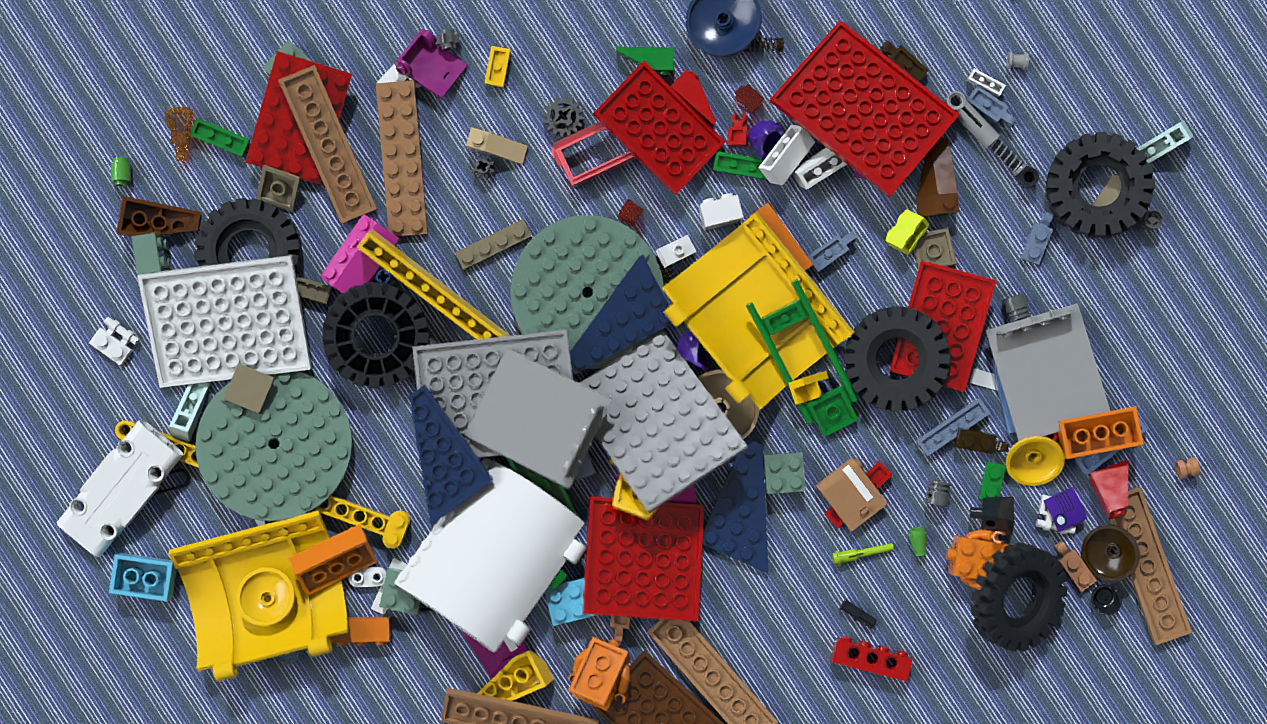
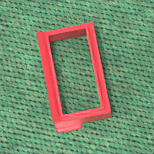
M600 122L553 143L551 152L559 167L563 166L572 188L637 159L629 151L573 177L561 150L606 130Z

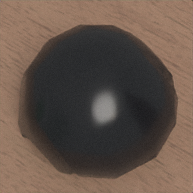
M1101 584L1094 588L1091 594L1093 607L1102 615H1113L1119 611L1122 605L1121 595L1112 585Z

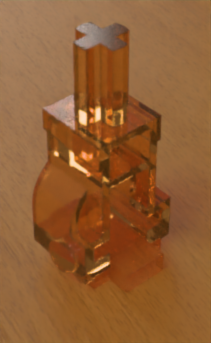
M190 106L170 107V109L165 111V122L171 130L170 141L171 144H175L176 161L188 160L187 143H191L189 128L194 118L193 109H190ZM187 114V118H185L186 126L183 128V132H177L176 119H172L171 115Z

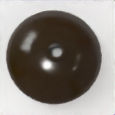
M1105 524L1094 528L1086 535L1082 544V558L1093 575L1105 581L1117 582L1128 578L1135 572L1140 561V550L1137 541L1126 529L1117 525ZM1112 547L1117 549V553L1112 551Z

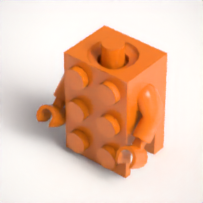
M980 529L969 532L966 537L954 535L952 549L948 548L946 552V560H950L948 573L960 576V580L973 589L980 590L981 586L974 583L978 574L985 577L986 573L981 569L986 561L994 563L991 555L997 550L1004 552L1003 547L1009 545L1004 543L1005 541H999L998 539L999 534L1005 535V533L999 531L994 533L993 531Z
M592 637L588 648L584 649L576 657L572 669L573 673L568 677L569 681L573 679L568 690L573 693L572 697L607 712L613 698L617 701L619 695L622 696V704L628 699L627 691L630 683L629 663L631 657L627 651L619 648L620 643L614 640L606 643Z

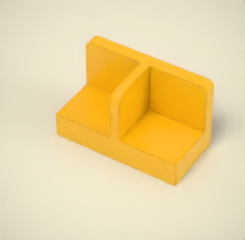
M826 371L788 383L796 405L821 397L822 393L818 382L828 378Z

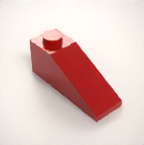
M685 70L671 85V88L713 128L716 120L702 85L698 81L699 77L693 71L688 72Z

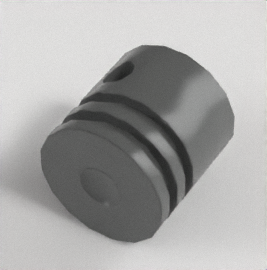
M1024 293L1002 300L1006 313H1009L1007 316L1011 318L1009 319L1010 322L1032 315L1031 312L1029 313L1030 308H1027L1028 303Z
M929 480L930 485H928L929 489L926 492L925 503L948 507L950 497L948 491H951L949 486L952 484Z

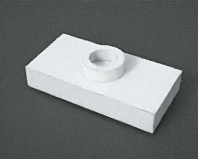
M688 235L656 250L664 268L697 252Z

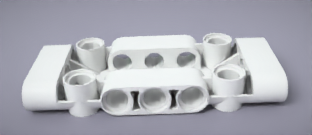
M139 419L126 437L118 443L117 448L113 449L81 487L80 494L71 501L68 509L57 521V525L91 554L101 557L115 538L134 520L160 487L159 484L169 475L172 468L183 456V452L149 423ZM126 442L131 445V451L126 449ZM156 467L161 470V472H162V475H161V476H158V475L156 474V472H155ZM79 501L83 502L84 509L79 507ZM108 526L113 527L114 534L109 532Z

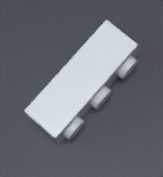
M976 69L971 71L967 82L975 86L979 85L997 98L1006 86Z

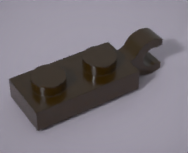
M887 40L880 47L885 53L890 55L889 59L918 82L929 71L902 45L895 48Z
M958 428L954 444L956 448L989 454L993 453V449L1008 452L1009 444H1006L1005 441L996 440L997 435L965 428Z

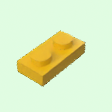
M491 46L485 85L504 88L510 49Z

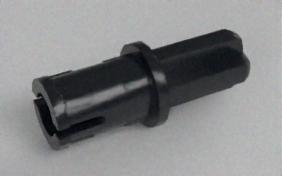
M847 599L842 602L839 608L852 616L854 621L858 620L870 629L877 622L874 617L863 611L862 607H857Z

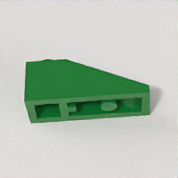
M616 46L617 55L637 65L645 61L659 76L666 77L669 74H673L674 47Z

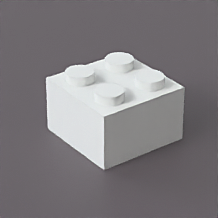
M732 193L722 195L719 200L715 201L714 198L703 200V203L699 206L704 231L741 222L743 219L738 195L733 196Z

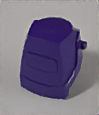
M763 120L758 122L748 132V140L757 155L764 161L784 134L783 130L779 127V123Z
M692 331L687 332L680 338L677 351L689 363L696 365L706 372L712 371V368L709 367L710 353Z

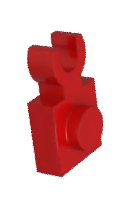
M743 113L742 119L737 121V115L733 114L732 121L734 126H729L727 145L729 147H748L749 128L744 126L748 118Z

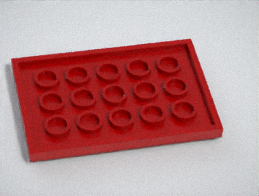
M277 51L245 163L262 168L266 165L321 185L322 178L282 90L279 79L315 65L339 120L352 73Z
M645 61L592 114L674 195L690 181L726 142Z
M921 260L908 307L929 316L944 332L951 351V367L944 386L965 392L997 280ZM899 338L890 371L911 376L914 373L912 370H916L919 357H916L918 355L916 347L912 343L909 345V341L904 338Z

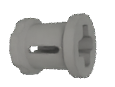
M1008 52L1006 59L1007 69L1015 67L1027 70L1029 63L1028 53L1023 55Z

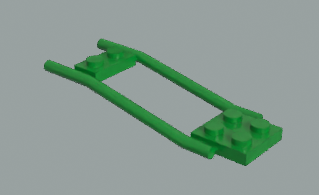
M795 279L791 284L799 298L798 300L763 316V318H760L753 302L746 304V307L790 393L791 390L788 383L793 382L770 335L776 334L805 319L807 316L809 317L843 386H839L821 395V397L807 402V404L801 403L797 405L806 424H811L816 420L825 437L858 421L850 403L857 401L859 398L851 386L798 279Z

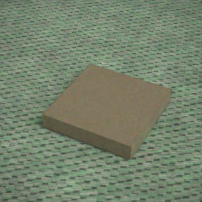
M948 227L926 232L918 239L913 249L918 269L921 260L945 267L957 265Z
M238 363L223 399L260 414L275 378Z

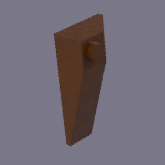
M948 138L939 139L925 156L916 195L917 214L922 217L953 215L959 212L958 193Z
M123 196L119 209L116 234L132 237L151 233L165 235L198 231L201 212Z

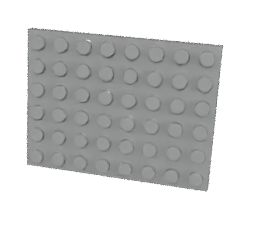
M568 330L413 347L417 390L423 385L428 387L477 457L502 455L470 439L465 434L506 348L573 380Z
M663 330L658 331L633 347L630 353H624L579 382V384L612 400L600 424L602 427H599L595 436L648 513H651L748 449L745 442Z

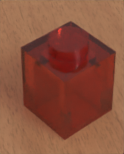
M749 84L745 87L741 85L734 93L736 95L734 101L750 116L764 102V98Z

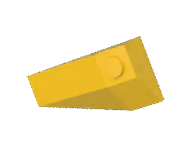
M529 650L512 658L477 694L513 701L547 686L554 678L546 662Z

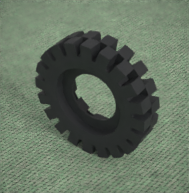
M1096 132L1095 135L1088 133L1081 135L1077 140L1073 139L1067 143L1056 155L1047 174L1046 196L1050 202L1049 207L1052 213L1056 214L1058 221L1063 226H1068L1071 232L1077 235L1081 233L1085 237L1093 239L1095 237H1101V239L1111 238L1112 235H1120L1126 232L1146 213L1154 196L1152 195L1155 189V179L1152 177L1154 171L1151 163L1148 164L1146 160L1147 155L1143 150L1139 151L1136 148L1137 144L1130 139L1126 141L1122 139V135L1115 133L1113 135H1107V132ZM1095 165L1110 167L1118 174L1121 181L1119 196L1114 202L1106 206H1093L1087 203L1081 197L1078 190V182L1082 173Z
M240 198L236 199L235 202L228 201L221 204L220 209L212 210L208 214L209 219L207 221L203 220L199 227L201 230L200 235H196L194 245H197V251H194V258L198 262V267L231 263L227 253L230 240L241 231L253 230L263 235L269 245L268 258L292 255L295 274L298 275L301 267L299 260L302 259L303 250L300 249V243H302L300 234L297 233V227L293 221L272 204L254 198L252 200Z
M1016 543V545L1009 544L1004 546V552L997 550L991 555L994 563L990 561L984 563L981 569L986 573V576L983 577L978 574L974 583L981 586V588L971 592L970 599L977 603L970 606L971 615L976 617L972 620L976 629L980 630L978 633L984 639L1008 651L1016 652L1019 650L1022 652L1029 650V646L1036 647L1041 643L1040 637L1046 639L1052 633L1048 624L1057 626L1060 618L1055 615V611H1064L1066 603L1060 601L1059 598L1067 597V587L1061 585L1067 579L1065 572L1060 571L1063 568L1059 560L1055 559L1056 557L1053 554L1030 544ZM1022 577L1030 578L1033 581V602H1029L1025 608L1024 616L1012 618L1005 610L1004 600L1006 592L1015 580Z

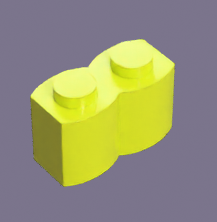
M905 210L898 217L897 224L888 231L885 241L891 247L909 255L915 248L918 239L926 232L929 223L924 217Z

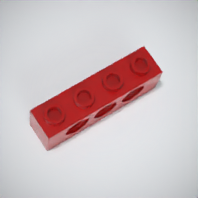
M841 636V639L835 638L830 658L833 663L906 682L908 681L913 661L907 652L897 650V653L890 652L888 647L881 645L878 648L871 647V643L861 640L860 643L852 642V638ZM857 648L858 654L853 658L849 657V650ZM870 653H876V660L874 662L867 661V656ZM888 658L895 659V664L892 667L886 666Z

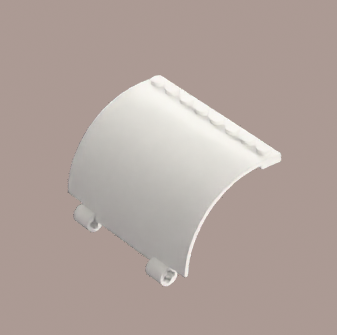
M484 457L481 462L494 480L447 513L434 525L430 534L421 543L420 548L410 558L409 563L398 575L394 583L438 611L495 652L505 636L515 644H521L531 630L523 624V621L565 561L568 560L576 565L587 548L574 539L584 525V522L525 478L501 464Z

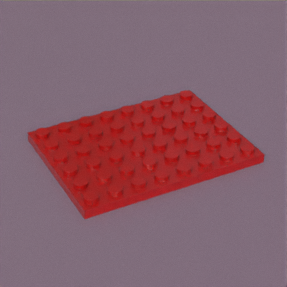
M841 20L769 101L889 198L960 115Z

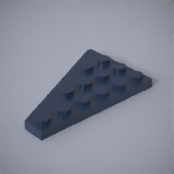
M644 255L638 257L570 350L574 375L673 324L664 313L669 308V305Z
M423 385L409 396V402L412 409L411 414L414 421L415 438L419 451V462L421 464L422 480L430 518L429 522L432 525L494 479L428 387Z
M745 438L743 441L748 449L737 455L704 527L702 544L767 573L768 551L763 446Z

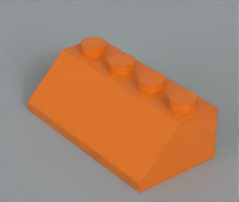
M1136 406L1058 421V440L1064 453V459L1144 445Z
M360 524L288 558L294 574L307 596L378 562Z

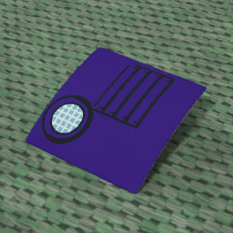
M1073 487L1044 500L1058 532L1087 519L1084 508Z

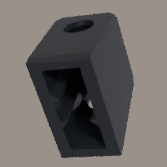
M984 497L981 508L970 507L969 518L981 519L982 530L1004 532L1006 535H1013L1015 521L1014 497Z

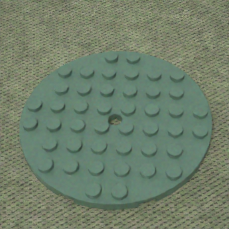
M573 216L545 227L522 250L511 278L510 297L512 311L522 334L568 330L569 347L571 350L640 255H644L664 295L662 273L652 250L632 229L618 221L602 216ZM585 287L592 288L593 293L589 298H585L582 295V290ZM650 336L617 352L616 354L596 363L595 365L587 369H597L606 366L607 364H609L616 358L620 357L624 353H630L633 350V347L637 346Z
M300 371L269 374L275 380L260 414L223 399L230 384L228 383L213 397L202 415L196 436V457L200 473L213 495L225 506L242 516L260 521L274 522L307 514L330 498L347 472L352 454V433L347 414L329 388L314 377ZM270 440H279V447L271 449L269 447Z

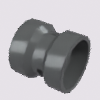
M1150 210L1142 216L1139 223L1144 230L1149 231L1160 227L1163 224L1164 218L1160 211Z

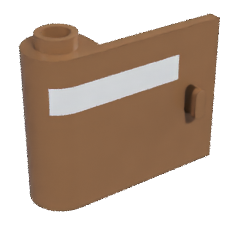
M852 457L815 485L851 532L888 504L863 472L862 468L864 466L859 459L856 458L854 460Z

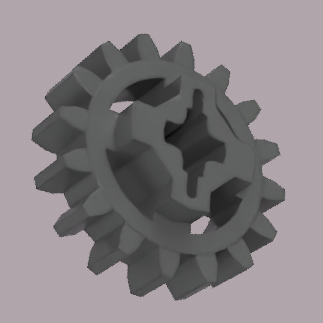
M557 96L556 102L550 100L551 106L544 107L547 113H543L542 116L547 118V120L543 121L544 125H549L547 128L548 132L554 130L553 136L560 133L561 138H563L564 134L570 136V132L576 133V127L582 128V124L579 121H583L584 117L579 114L583 113V109H578L579 102L573 104V98L567 101L566 96H563V100H560ZM559 105H568V107L561 108ZM554 111L555 118L551 122V113ZM576 113L575 123L571 120V116ZM560 114H567V120H560ZM566 126L567 129H559L558 127Z

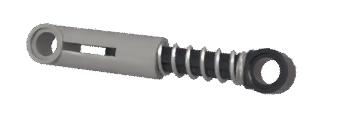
M954 91L945 98L944 102L960 114L957 119L985 148L989 147V149H992L994 154H997L999 159L1004 161L1003 164L1008 165V169H1012L1017 184L1021 188H1030L1038 182V171L1021 163L1022 160H1018L1017 155L1014 156L1012 151L1007 149L1008 146H1004L1003 141L998 139L1000 135L969 104L963 93ZM951 98H956L959 101V106H953L950 101ZM1025 173L1031 176L1032 180L1030 183L1024 180Z

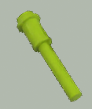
M890 543L855 550V548L841 552L836 550L835 553H832V560L834 565L838 564L840 566L841 563L857 561V558L894 551V547Z

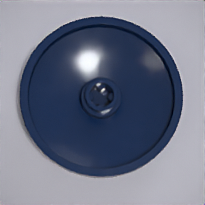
M692 0L686 12L687 33L693 44L707 55L720 58L737 55L750 47L760 32L762 25L760 5L757 0Z

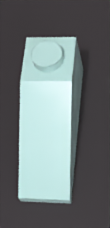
M1183 120L1137 149L1144 151L1147 155L1146 160L1150 163L1191 139L1193 134Z
M210 383L188 384L169 425L171 437L190 442Z

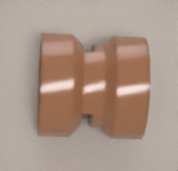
M1195 457L1189 458L1185 462L1182 460L1175 461V472L1180 480L1186 479L1188 476L1195 477L1200 475V466Z

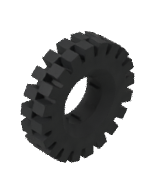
M366 282L363 285H355L349 288L348 291L340 294L335 299L336 301L330 306L324 319L322 340L329 363L334 370L339 372L340 376L352 381L355 385L379 389V386L390 387L398 381L402 382L410 377L409 374L412 371L415 372L413 347L427 345L429 333L426 318L411 295H408L397 286H391L389 283ZM375 315V318H377V315L389 319V324H394L397 334H394L396 341L391 349L388 348L386 353L369 355L362 351V347L359 348L354 339L357 336L355 329L360 322H364L363 319Z
M892 306L876 310V312L864 317L853 329L854 333L847 340L845 346L847 347L846 354H844L847 377L850 379L851 386L856 393H859L862 399L877 408L891 411H905L918 408L933 399L948 379L947 376L951 367V351L948 339L933 319L916 309ZM896 338L908 340L909 345L912 343L918 352L916 357H919L916 370H912L914 373L905 379L900 377V380L887 377V373L884 375L878 366L880 361H877L880 348H884L882 345L891 339L896 341Z

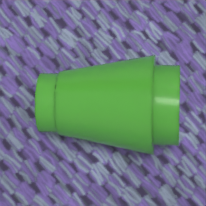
M924 527L910 528L908 537L915 556L926 555L927 531H925Z

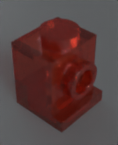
M627 199L617 217L633 228L643 214L644 209L630 199Z

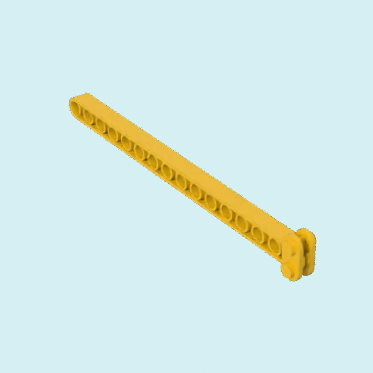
M119 422L115 427L117 437L123 440L126 437L123 433L124 426L128 425L132 429L136 422ZM160 432L176 447L179 445L184 447L183 456L179 461L198 467L194 457L196 444ZM331 495L328 499L329 505L327 508L319 506L314 509L356 526L360 524L364 529L383 535L384 545L392 549L402 544L410 524V516L405 511H396L389 516ZM340 504H344L347 507V512L344 515L338 512ZM358 511H362L365 514V519L362 522L356 519ZM377 517L383 520L381 528H377L374 525V520Z

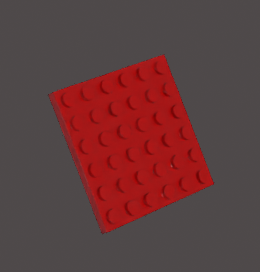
M590 496L582 614L698 621L704 505L666 502L656 510L649 520L614 508V498Z

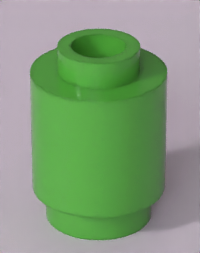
M113 158L111 163V182L115 183V186H127V183L131 182V164L128 158Z

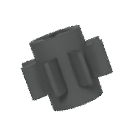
M454 29L440 30L441 35H436L437 45L442 46L443 51L455 50L456 44H460L459 33H455Z
M478 156V161L472 162L475 166L472 173L478 172V179L482 176L489 179L488 174L495 172L491 169V166L495 163L488 162V156L485 159H481ZM482 163L486 166V171L484 172L479 169Z

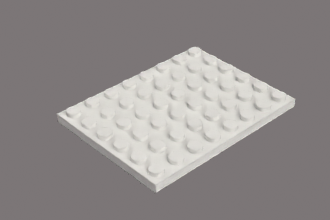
M292 255L161 271L137 276L160 388L232 379L238 363L266 375L310 370L312 368Z

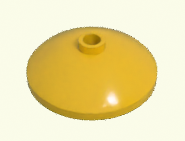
M1041 436L1020 440L1011 447L1006 456L1008 474L1016 482L1028 486L1042 485L1052 481L1060 474L1065 463L1064 453L1060 445L1050 438Z
M260 568L252 571L241 581L236 593V604L240 614L248 622L257 626H270L282 621L291 611L295 599V591L290 579L283 572L274 568ZM271 596V601L266 602V597Z

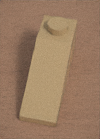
M473 127L470 129L466 147L470 150L522 165L528 148L527 145Z

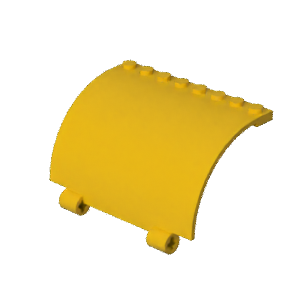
M758 212L754 213L662 289L674 303L664 311L665 315L675 327L684 321L732 380V383L725 388L737 403L749 395L757 407L762 409L787 385L746 304L753 302L760 318H763V316L799 299L791 284L793 280L798 279L833 348L851 336L854 331ZM808 316L776 334L770 335L792 380L827 354Z
M319 510L169 550V556L175 568L178 569L193 615L197 641L198 671L213 668V674L217 682L235 678L238 676L237 666L306 648H308L311 657L331 653L332 645L329 637L348 632L347 606L342 580L307 596L295 576L288 559L296 553L302 552L330 538ZM260 568H274L283 572L292 582L295 591L294 604L289 614L282 621L270 626H257L248 622L240 614L236 604V593L239 584L245 576ZM271 596L266 597L265 601L270 602Z

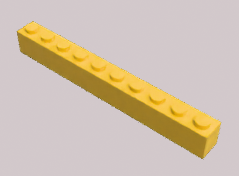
M371 229L357 246L358 249L475 339L511 336L375 230Z

